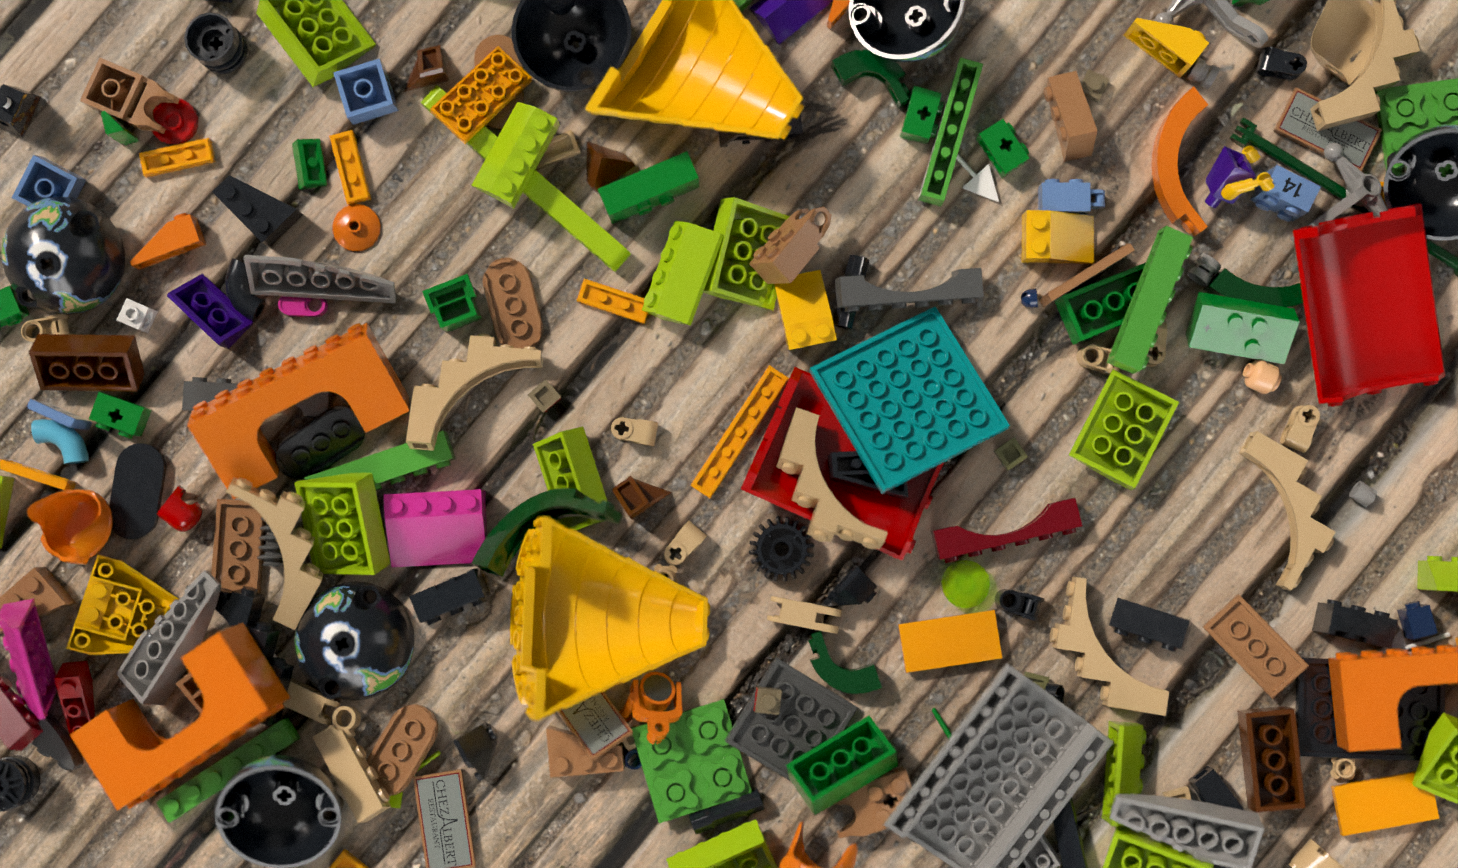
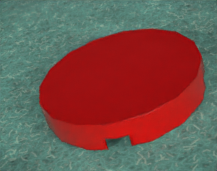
M180 99L178 104L163 102L156 105L153 110V118L156 123L166 128L164 134L152 131L161 142L168 145L186 143L195 136L198 129V115L196 110L187 101Z

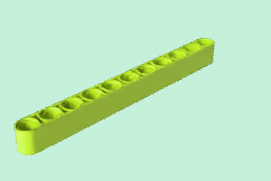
M436 85L420 103L430 112V108L446 92ZM484 126L466 144L485 160L498 137ZM535 170L523 193L611 270L616 272L631 253Z

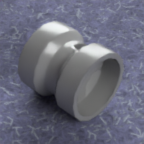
M1198 57L1191 67L1187 79L1192 82L1198 81L1202 87L1209 89L1217 77L1220 68L1215 65L1210 66L1206 64L1205 60Z
M1202 253L1197 259L1196 266L1191 267L1187 275L1195 283L1207 287L1211 282L1212 275L1218 273L1221 265L1213 257Z

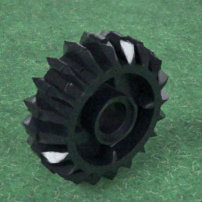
M777 516V524L773 525L771 519H767L769 527L766 529L764 525L760 524L758 527L763 531L762 534L753 532L758 541H750L749 543L756 546V550H750L749 554H757L758 557L751 561L752 564L760 561L762 565L757 568V571L760 572L766 568L767 571L764 577L768 578L772 572L774 573V581H777L779 574H782V579L786 582L788 573L791 574L793 579H796L795 570L798 569L801 574H804L805 571L800 566L802 564L806 566L811 565L809 561L805 560L806 556L814 557V553L807 552V548H813L814 543L806 544V540L812 538V536L802 535L807 528L803 526L798 530L796 528L799 524L798 520H795L792 526L789 525L790 517H786L785 524H781V518ZM778 542H785L788 545L789 550L786 555L779 556L776 554L775 545Z

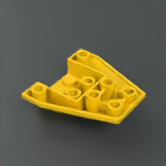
M97 554L66 649L89 655L130 653L140 635L145 630H150L155 625L154 621L160 615H165L171 609L170 605L176 599H180L125 562Z

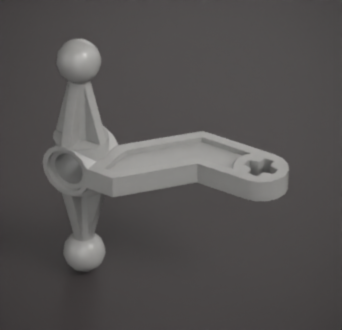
M1173 0L1167 12L1159 13L1154 19L1157 22L1173 25L1174 17L1192 5L1204 3L1229 33L1257 48L1262 47L1268 40L1267 33L1260 26L1238 15L1227 0Z
M1335 142L1326 146L1324 155L1327 160L1335 161L1347 185V197L1308 224L1312 225V227L1318 226L1320 222L1333 220L1352 205L1363 206L1369 212H1373L1374 216H1379L1380 212L1387 211V207L1380 195L1381 183L1372 174H1364L1343 156V147Z

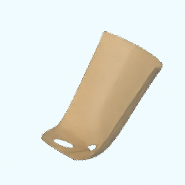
M1328 0L1312 33L1310 41L1311 51L1318 63L1347 85H1350L1364 69L1372 51L1375 35L1373 6L1366 0ZM1359 51H1361L1356 57V59L1351 63L1350 58L1357 54Z

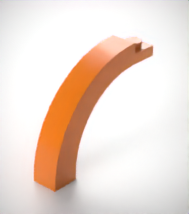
M1194 86L1170 109L1158 130L1152 152V179L1159 203L1170 222L1173 223L1180 218L1184 230L1196 236L1208 226L1186 198L1178 175V152L1182 137L1191 121L1208 106V103Z

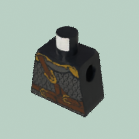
M2 84L0 87V128L24 138L41 100V96L19 87Z

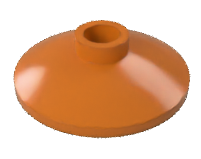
M348 205L341 209L334 218L333 235L339 245L349 251H364L373 246L379 238L381 230L379 218L371 208L365 205ZM354 222L359 224L356 230L351 229V225Z

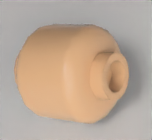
M1256 359L1252 364L1248 363L1243 370L1245 385L1261 394L1274 392L1282 379L1279 368L1268 361Z

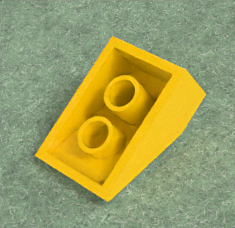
M1136 18L1123 35L1179 78L1194 64L1209 44L1205 40V36L1197 30L1193 31L1191 28Z
M1026 210L1022 215L1021 263L1093 264L1094 216L1051 210Z
M821 270L798 274L791 283L774 284L788 350L837 340Z

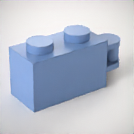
M1046 179L1038 187V210L1087 215L1091 209L1105 208V190L1090 189V183H1083V179H1070L1069 183H1061L1059 179ZM1091 196H1095V203H1091Z

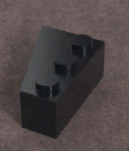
M230 175L212 191L269 248L304 215L296 208Z
M857 451L832 452L828 455L829 477L831 481L881 493ZM907 481L883 494L900 499L907 498Z
M474 568L467 571V573L455 576L443 583L413 594L409 598L419 623L427 621L429 626L441 621V615L449 612L450 616L463 612V606L472 603L473 607L487 602L485 597L491 595L481 569Z
M1327 599V603L1318 602L1312 631L1391 649L1398 620L1389 618L1390 614L1375 610L1374 614L1365 612L1366 608L1351 605L1348 608L1342 606V602Z

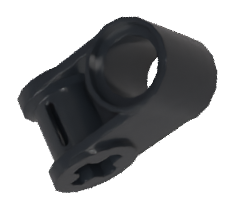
M1275 47L1261 48L1256 73L1265 77L1293 81L1306 70L1307 60L1299 53L1288 52Z
M1002 589L995 596V604L1001 610L1038 622L1039 618L1037 615L1040 604L1044 602L1045 598L1025 592L1021 593L1010 589ZM1009 593L1013 598V602L1010 606L1006 607L1003 604V597Z

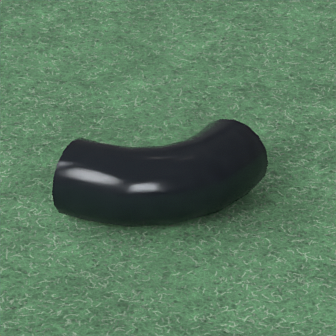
M232 258L225 277L227 296L235 310L247 319L256 322L263 313L265 301L251 294L245 264Z

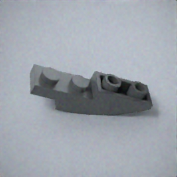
M27 706V710L29 712H32L31 709ZM48 712L45 719H39L40 722L38 724L43 729V732L31 744L38 748L37 751L41 755L51 756L57 760L58 766L70 771L81 768L84 763L76 744L71 740L69 733L62 724Z

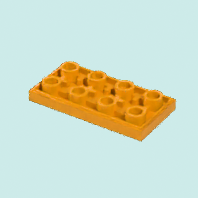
M497 46L432 106L430 112L466 144L533 81V78Z
M995 610L898 624L906 673L1002 658Z
M1416 771L1331 786L1340 835L1342 836L1439 819L1435 795L1413 786L1412 782Z

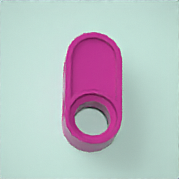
M281 296L278 301V307L287 316L321 317L326 313L328 303L326 299H319L322 304L320 310L312 312L309 304L313 299L318 298Z

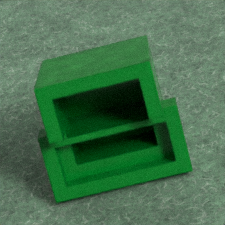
M468 274L422 291L430 313L436 315L440 328L446 333L482 320L474 299L477 298Z

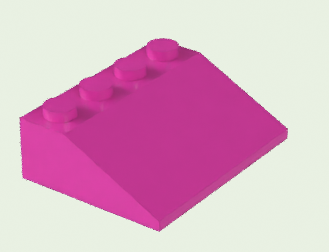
M485 490L384 494V515L391 567L472 563L478 549L487 537Z
M34 598L3 604L0 609V628L3 629L4 648L6 651L9 650L11 656L10 669L17 676V692L19 695L22 694L26 705L40 720L45 719L57 692L54 680L56 674Z

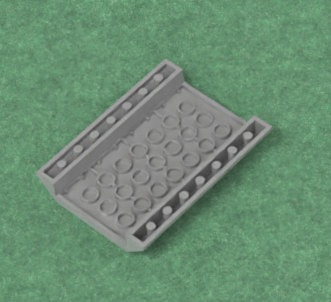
M1006 664L884 825L902 838L907 836L953 868H1017L1114 742L1024 674Z

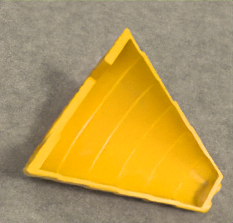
M662 0L619 71L610 67L585 110L592 115L615 116L624 119L646 120L652 123L746 133L752 136L774 139L782 138L784 140L792 128L788 124L793 117L796 119L799 117L804 105L800 104L803 96L788 75L784 73L767 45H764L749 20L745 19L733 0Z
M542 516L534 521V527L536 528L528 529L522 542L515 568L517 575L520 576V580L512 586L510 645H513L517 652V655H514L511 661L517 695L521 704L528 705L529 708H526L525 713L530 719H543L562 708L566 709L619 683H625L649 670L652 671L707 645L710 634L707 627V617L710 614V604L707 597L683 585H679L629 557L625 558L608 547L593 541L574 529H568L549 517Z

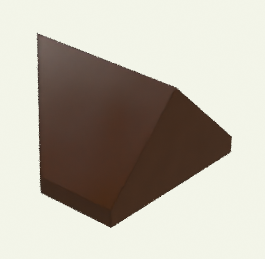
M440 45L417 50L418 57L404 92L449 81Z
M587 141L586 181L595 193L598 192V188L610 184L635 166L626 154Z
M632 476L612 488L613 493L631 520H634L672 493L636 480Z

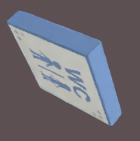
M30 399L27 405L28 409L70 428L89 430L92 425L91 421L48 402Z

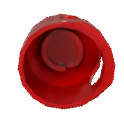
M181 485L173 491L159 509L157 515L175 530L186 532L199 522L203 511L198 502L189 505L181 499L186 492Z

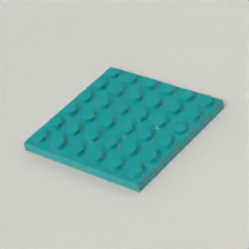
M936 306L811 367L809 370L882 494L1008 430L1010 427Z

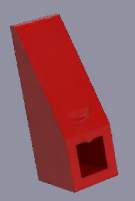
M87 661L63 663L54 677L69 735L95 718L93 681Z

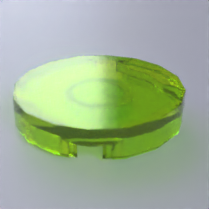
M969 560L957 561L948 566L943 573L941 580L943 594L954 606L961 608L975 607L982 603L989 593V575L977 562Z

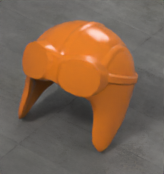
M68 489L34 502L27 510L28 517L41 527L43 533L41 542L44 548L62 562L86 565L90 558L104 547L111 534L113 522L111 509L100 494L91 490Z
M803 821L799 823L787 854L782 859L779 868H821L805 852ZM857 843L850 845L834 868L855 867L858 853Z

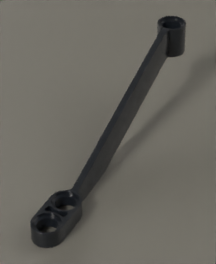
M1048 683L1045 691L1064 704L1065 693L1063 685ZM1071 797L1053 821L1063 868H1088Z

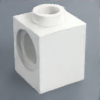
M126 298L117 320L148 333L158 311Z

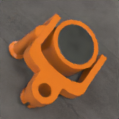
M650 672L642 678L639 684L638 680H633L629 688V697L619 713L626 722L630 721L632 716L638 721L647 722V740L651 744H654L655 741L656 744H659L669 732V723L678 721L682 715L681 682H676L674 685L671 678L664 673ZM673 699L674 709L671 711H664L668 708Z

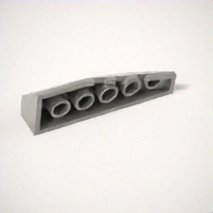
M244 256L250 292L253 295L396 303L394 282L369 273L296 258Z
M204 570L184 590L185 594L180 600L176 599L170 605L171 609L165 615H160L154 621L155 625L150 630H145L140 635L116 673L141 704L164 705L177 686L176 683L187 670L181 658L201 644L212 619L222 586L209 571Z
M1116 794L1110 812V819L1138 832H1145L1159 842L1162 840L1180 852L1185 851L1202 862L1230 868L1252 867L1264 831V826L1258 813L1165 796Z

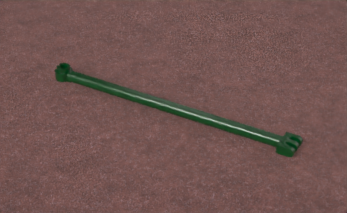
M1246 118L1241 119L1239 123L1247 129L1237 126L1234 131L1242 137L1232 134L1230 137L1232 142L1242 148L1248 142L1301 176L1321 186V188L1340 200L1347 197L1345 187L1254 132L1257 128L1256 124ZM1352 205L1353 208L1362 213L1369 212L1363 206ZM1426 238L1428 254L1451 267L1454 274L1458 277V257Z

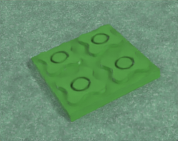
M1458 78L1390 87L1375 92L1380 99V111L1377 112L1379 128L1382 129L1380 136L1386 171L1388 156L1397 151L1402 144L1414 135L1435 126L1458 125ZM1397 163L1393 165V167L1397 168L1401 166L1403 163Z
M724 699L683 711L678 721L669 723V732L659 744H656V741L654 744H651L647 740V723L631 728L658 823L703 810L752 792L740 751L725 742L732 724Z

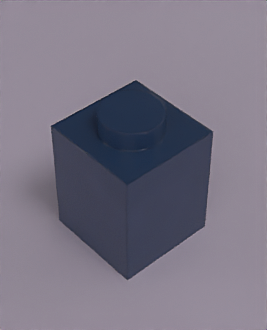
M1413 601L1404 604L1405 608L1397 610L1405 638L1418 639L1437 634L1430 605L1420 604V601Z

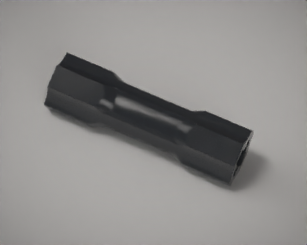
M850 255L845 277L864 275L865 278L870 260L865 257ZM836 307L833 318L834 326L852 330L856 311L845 312V308Z
M756 789L739 798L690 813L689 818L697 835L723 823L763 811L765 808L760 793Z

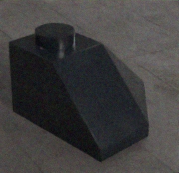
M854 566L822 603L826 606L861 605L865 601L868 604L877 594L874 591L877 585L858 567Z
M486 722L453 740L464 764L468 769H476L477 772L474 775L479 782L488 775L497 746L495 739L498 738L493 726H488Z

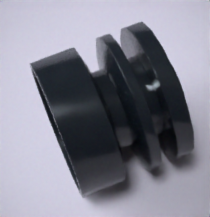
M211 12L200 14L186 28L184 40L187 50L196 60L213 73H231L241 67L245 61L248 51L246 39L222 15Z
M14 755L0 759V781H2L0 783V812L19 807L31 801L38 793L41 784L40 773L37 766L29 758Z

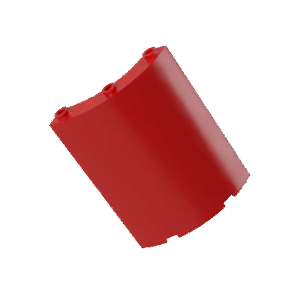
M1422 204L1387 209V211L1380 212L1379 216H1373V212L1320 222L1315 227L1308 225L1293 230L1318 403H1327L1328 407L1343 405V402L1347 399L1367 393V395L1382 393V389L1414 383H1423V386L1438 384V381L1446 375Z
M794 367L778 403V406L782 408H776L741 490L811 520L815 508L801 507L797 502L791 501L799 475L787 474L776 466L796 408L817 414L819 419L815 433V451L818 466L827 487L836 500L852 516L863 524L887 532L885 542L880 549L876 550L903 561L906 553L911 554L914 549L916 540L913 537L923 509L927 510L931 504L933 496L930 493L944 462L908 480V497L905 499L831 481L829 477L828 455L832 452L856 450L812 375Z

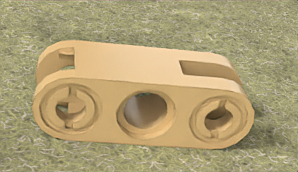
M771 596L770 601L781 604L780 614L774 616L767 615L766 620L838 634L839 626L826 624L823 621L825 614L841 617L842 609Z
M291 678L287 691L290 699L285 701L283 705L315 721L330 725L332 718L325 714V711L330 705L339 707L341 701L337 698L327 699L321 694V691Z

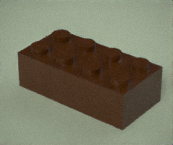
M38 334L29 350L40 390L138 391L145 375L135 335Z
M1280 706L1237 710L1248 809L1257 813L1305 808L1295 709Z

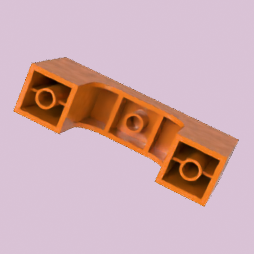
M357 323L348 328L347 333L341 336L338 334L333 335L325 340V344L319 347L316 345L311 346L303 351V355L297 358L292 356L285 359L281 363L282 366L274 370L272 367L267 368L259 374L260 377L252 381L250 378L243 380L237 385L238 388L230 392L224 390L215 396L216 399L208 403L202 401L193 407L187 426L226 489H228L233 478H244L250 481L255 488L278 478L279 468L276 463V454L264 436L260 425L270 416L316 393L334 392L345 398L366 433L410 411L409 395L368 323L363 325Z
M244 623L219 631L181 658L203 694L204 707L202 714L194 723L172 738H164L152 729L134 699L105 710L70 735L117 811L126 806L128 809H131L139 803L150 799L157 791L172 784L173 780L184 776L192 770L191 768L208 760L210 755L221 751L229 745L228 743L245 735L247 730L258 726L266 720L265 718L274 715L284 708L283 703L290 699V696Z
M1437 645V650L1427 648L1426 646L1411 647V652L1401 650V648L1386 649L1385 654L1383 652H1376V650L1360 651L1361 655L1358 656L1357 653L1338 652L1335 653L1336 657L1328 658L1337 746L1349 752L1401 748L1397 715L1399 699L1408 689L1415 686L1458 683V646Z

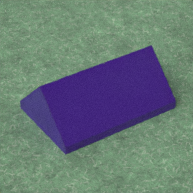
M758 0L749 10L780 45L831 4L833 0Z
M203 273L167 294V297L211 339L226 349H229L253 324V321L247 319L234 309L229 298Z

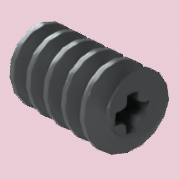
M268 524L260 527V530L267 533V535L259 537V540L265 542L266 545L258 547V550L265 552V554L257 556V559L263 561L264 564L262 565L284 567L282 553L273 531Z

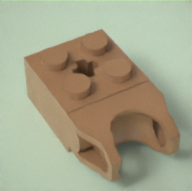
M99 58L80 99L82 103L99 112L106 111L116 119L138 129L158 131L163 134L166 128L156 123L153 118V110L160 103L178 104L180 100L175 95L167 92L157 82L103 58Z
M824 206L810 211L808 208L797 210L779 229L774 230L768 236L769 240L764 246L755 251L754 258L749 263L750 266L767 284L791 283L820 249L817 243L829 228L832 215ZM818 212H822L825 216V222L821 226L814 223ZM804 213L805 216L799 219V216Z
M904 766L888 771L836 803V805H849L854 809L853 820L837 831L839 838L848 836L864 837L887 829L884 823L912 788ZM887 794H891L892 797H895L893 803H883V800L886 799L885 796Z

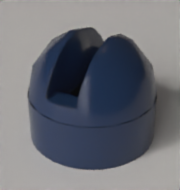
M1036 288L1025 290L1021 294V303L1026 308L1038 307Z
M637 750L627 751L624 755V765L629 769L636 770L642 766ZM634 754H636V758L630 764H628L630 758Z

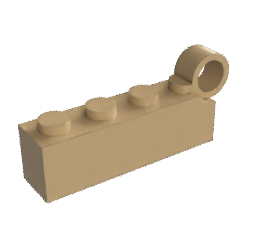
M341 706L333 713V725L312 738L357 822L364 823L390 808L391 805L388 802L390 797L387 791L380 787L377 781V772L372 766H369L365 759L367 754L364 748L358 745L354 738V729L359 726L361 721L359 711L354 707ZM348 710L352 715V721L345 727L341 722V716Z

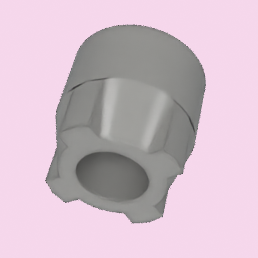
M1359 481L1350 491L1349 497L1367 507L1373 503L1378 492L1364 482Z

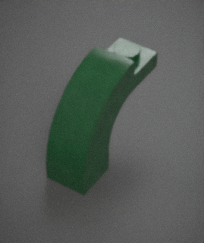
M870 50L851 51L832 60L831 68L842 87L859 78H874L887 88L898 109L907 105L910 93L904 83L900 84L904 80L906 73L897 62L883 59Z
M818 630L811 633L812 639L808 640L812 653H818V657L810 659V662L824 682L839 691L852 694L868 693L882 688L873 663L856 669L842 668L836 665L830 658L821 631Z

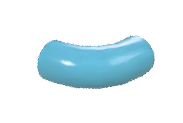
M39 419L32 422L31 432L34 441L37 444L52 443L61 450L64 464H78L89 461L84 439L74 428L50 419Z

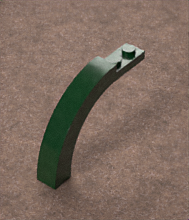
M1226 268L1218 271L1209 285L1204 288L1209 294L1287 308L1303 303L1301 283L1284 287L1260 286L1244 281Z
M558 488L548 490L527 499L510 511L483 541L471 564L486 573L503 577L512 558L520 549L528 529H535L534 521L542 516L549 517L555 521L561 518L579 516L619 524L622 514L614 509V504L605 500H601L598 503L578 489Z

